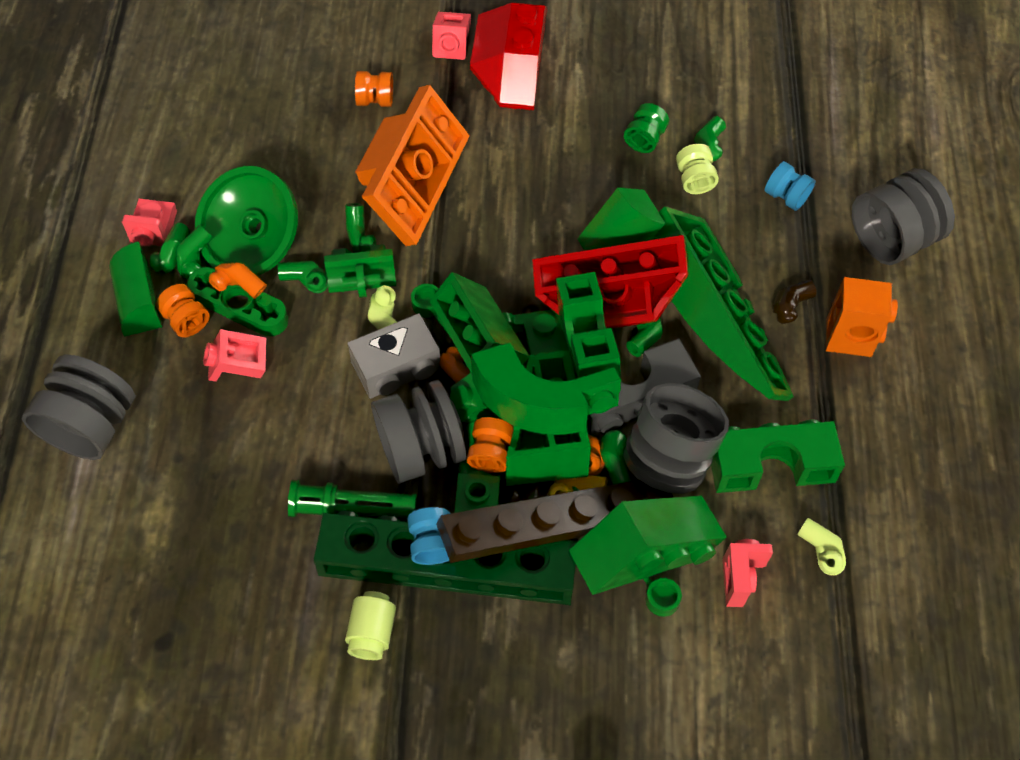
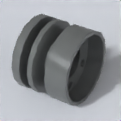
M913 168L887 181L886 184L883 183L857 196L852 205V221L861 244L873 258L887 265L899 263L918 253L920 249L929 247L935 242L948 237L954 228L955 214L953 204L945 187L934 175L924 169Z
M67 354L59 356L53 364L52 372L48 373L45 377L44 385L47 390L36 392L23 413L22 421L37 437L59 450L84 459H101L115 434L112 424H118L123 421L126 414L125 410L131 407L136 395L132 387L110 369L80 356Z
M439 380L427 384L429 402L419 386L411 390L413 408L410 409L406 408L398 394L371 402L372 414L378 435L398 484L425 475L424 456L427 454L430 455L439 470L447 467L444 449H446L454 464L466 460V450L463 441L464 431L459 414Z
M665 383L654 386L647 393L638 413L637 422L633 425L630 436L625 443L623 457L628 469L637 479L648 486L666 493L685 494L696 490L704 481L707 470L712 464L713 456L718 452L728 432L729 420L724 409L710 396L698 389L683 384Z

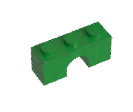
M595 272L556 278L558 312L567 347L570 351L575 378L577 379L614 367L621 379L620 355L612 328L606 329L603 298Z
M815 419L805 420L795 425L781 426L778 423H767L758 428L748 429L729 426L728 432L718 452L713 456L711 464L716 493L756 490L763 475L761 462L766 459H777L786 463L793 472L796 486L836 483L845 467L835 422H820Z

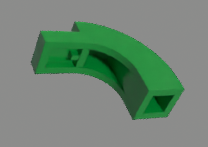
M510 342L471 354L472 381L481 399L494 414L520 429L550 435L578 433L586 431L588 415L604 413L618 406L621 379L614 367L569 381H550L529 372L521 364Z

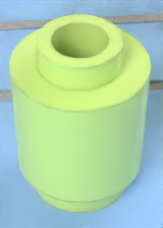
M367 591L363 596L356 597L353 600L345 638L346 643L349 644L348 654L364 660L382 659L383 651L389 648L396 606L389 601V596L381 592Z

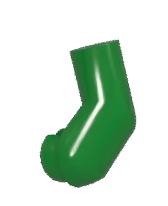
M201 224L176 249L177 270L187 280L192 272L203 268L201 266L200 250L214 238Z
M659 317L657 322L637 325L638 333L626 343L630 354L640 357L644 351H647L661 338L663 334L661 317Z
M618 430L608 431L602 437L600 454L612 484L633 481L623 457L627 438Z

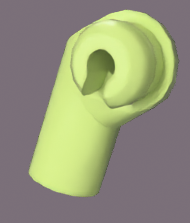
M389 286L378 287L370 299L367 316L369 321L378 330L397 323L392 317L396 293Z
M807 518L797 535L815 546L818 565L825 574H840L846 566V556L841 538L810 518Z

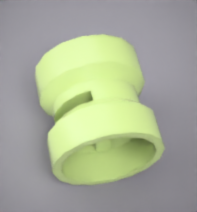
M692 144L678 152L676 162L678 169L683 173L681 180L686 192L702 194L716 187L719 177L716 168L712 165L713 156L711 149L707 145Z

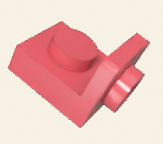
M437 13L433 23V57L460 60L466 58L471 14Z
M139 198L134 214L124 215L122 220L129 241L132 243L139 241L141 246H162L174 224L177 209L173 202Z
M220 329L214 342L207 343L204 352L203 364L204 366H209L208 380L217 382L222 372L261 379L266 371V338Z
M742 539L735 543H730L723 557L726 607H743L750 594L755 593L757 586L755 568L766 567L773 554L771 544H760L755 539Z

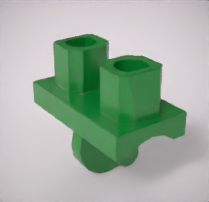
M384 244L370 245L366 252L351 253L346 248L333 249L331 255L324 256L329 293L358 290L359 298L367 297L366 289L378 288L380 286H396L392 249H386Z

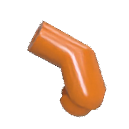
M240 262L219 264L215 267V272L209 275V282L216 290L224 291L228 285H239L253 299L257 298L267 287L266 283Z

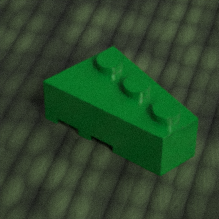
M569 350L529 355L526 369L535 376L550 381L576 379ZM514 426L506 456V486L588 477L591 445L587 428L586 431L578 433L550 435L530 432Z
M702 495L622 501L580 539L569 552L590 592L594 595L690 563L694 565L704 563L716 554L714 548L724 541L727 536Z

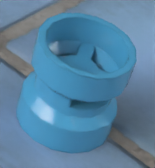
M783 161L770 176L765 186V192L773 198L780 197L784 199L786 206L797 211L808 199L816 180L806 174L799 175L795 172V168L792 165Z
M428 507L409 514L407 518L408 530L414 536V541L410 546L413 562L421 565H435L449 561L436 525L441 515L450 514L447 509Z

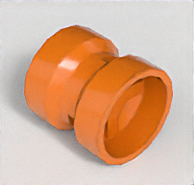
M357 71L355 77L356 105L368 106L370 103H378L381 107H392V72H381L378 75H371L368 71Z
M175 284L168 287L156 300V309L163 318L170 320L171 328L179 337L195 335L209 321L210 315L208 310L202 303L195 301L194 293L185 284Z
M482 417L477 419L472 432L473 438L476 441L468 450L467 463L476 470L487 473L505 472L507 447L511 443L513 426L498 418Z

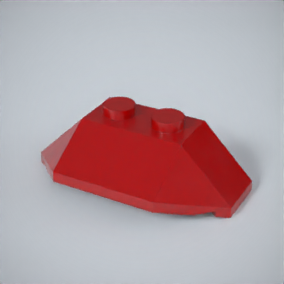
M509 3L478 15L470 70L484 88L494 96V100L499 107L534 110L547 6Z
M684 235L532 259L535 296L558 315L556 278L595 272L603 298L606 329L657 322L689 275Z

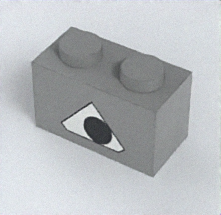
M420 313L348 342L351 363L370 399L378 395H389L400 386L414 380L429 378L435 371L441 369L439 365V347Z

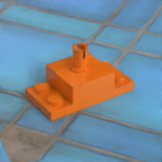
M431 85L418 88L405 114L383 119L355 171L360 183L367 186L362 198L405 246L417 245L470 136Z

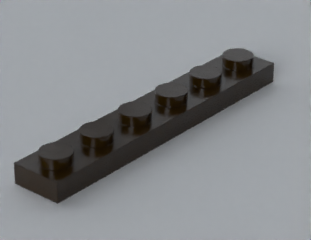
M641 480L441 515L436 525L450 563L584 537L622 501L673 498L672 493L654 489Z

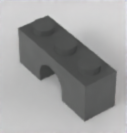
M680 339L644 351L640 372L645 381L638 385H627L621 382L618 406L604 413H593L587 416V432L589 435L617 430L623 423L638 418V413L644 399L654 386L672 383L698 389L701 375Z

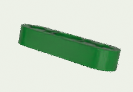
M210 267L199 268L189 276L187 281L188 287L194 293L195 301L202 303L205 308L264 336L279 335L287 328L288 315L285 305L281 300L264 292L253 299L239 285H228L224 291L214 290L210 287H205L201 291L200 286L210 285L209 275L215 272V269ZM243 295L248 298V302L240 308L228 306L229 300L234 296ZM273 313H276V319L269 317L264 321L262 314L271 316Z

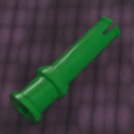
M292 480L288 496V516L296 517L298 513L323 515V513L335 514L337 511H351L359 516L379 517L388 515L407 519L409 514L416 511L417 494L339 489V486L335 485L334 482H327L325 486L304 485L300 484L299 480ZM303 498H320V501H303ZM338 500H348L349 503L339 504ZM358 501L391 503L393 504V506H367L358 505L357 503Z

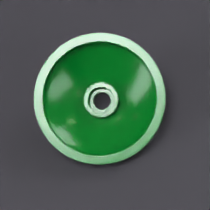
M256 166L234 168L219 176L203 194L195 216V228L201 224L214 237L200 250L201 254L213 268L222 263L240 262L257 276L275 267L291 248L298 226L297 204L292 191L285 181L273 172ZM261 222V228L256 233V226Z

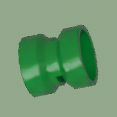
M644 103L638 107L634 114V121L629 123L623 137L628 146L640 153H650L656 148L660 135L668 127L669 117L665 110L658 105Z

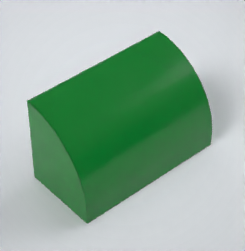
M617 187L577 240L584 251L648 241L654 238L665 222L645 190Z
M137 241L117 251L109 263L120 326L124 337L162 328L160 314L155 306L156 296L150 268L141 245Z

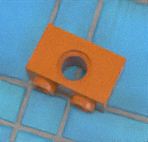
M849 277L843 278L826 319L825 351L872 357L878 343H884L888 323H894L897 316L898 301L897 299H892V283Z

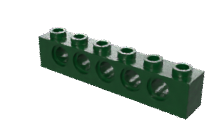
M337 511L335 514L323 513L313 560L318 576L571 605L575 562L569 550L577 543L575 541L564 540L494 554L500 561L492 566L482 564L479 561L481 557L450 563L449 560L441 564L421 565L412 561L411 554L401 556L395 553L400 546L411 545L414 541V536L408 530V522H402L400 519L388 515L379 516L377 519L365 518L351 511ZM362 540H369L374 543L369 549L364 551H358L353 548L356 543ZM534 559L543 566L538 570L531 571L525 569L521 564L526 560Z

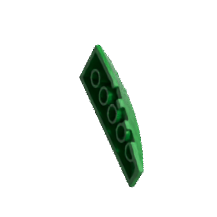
M666 206L663 207L659 214L665 224L652 240L684 235L689 273L672 298V303L709 349L738 376L768 399L789 401L794 396L776 357L770 352H765L763 346L768 341L765 332L751 321L749 316L755 312L750 300L746 298L743 300L740 297L737 289L743 284L704 218Z

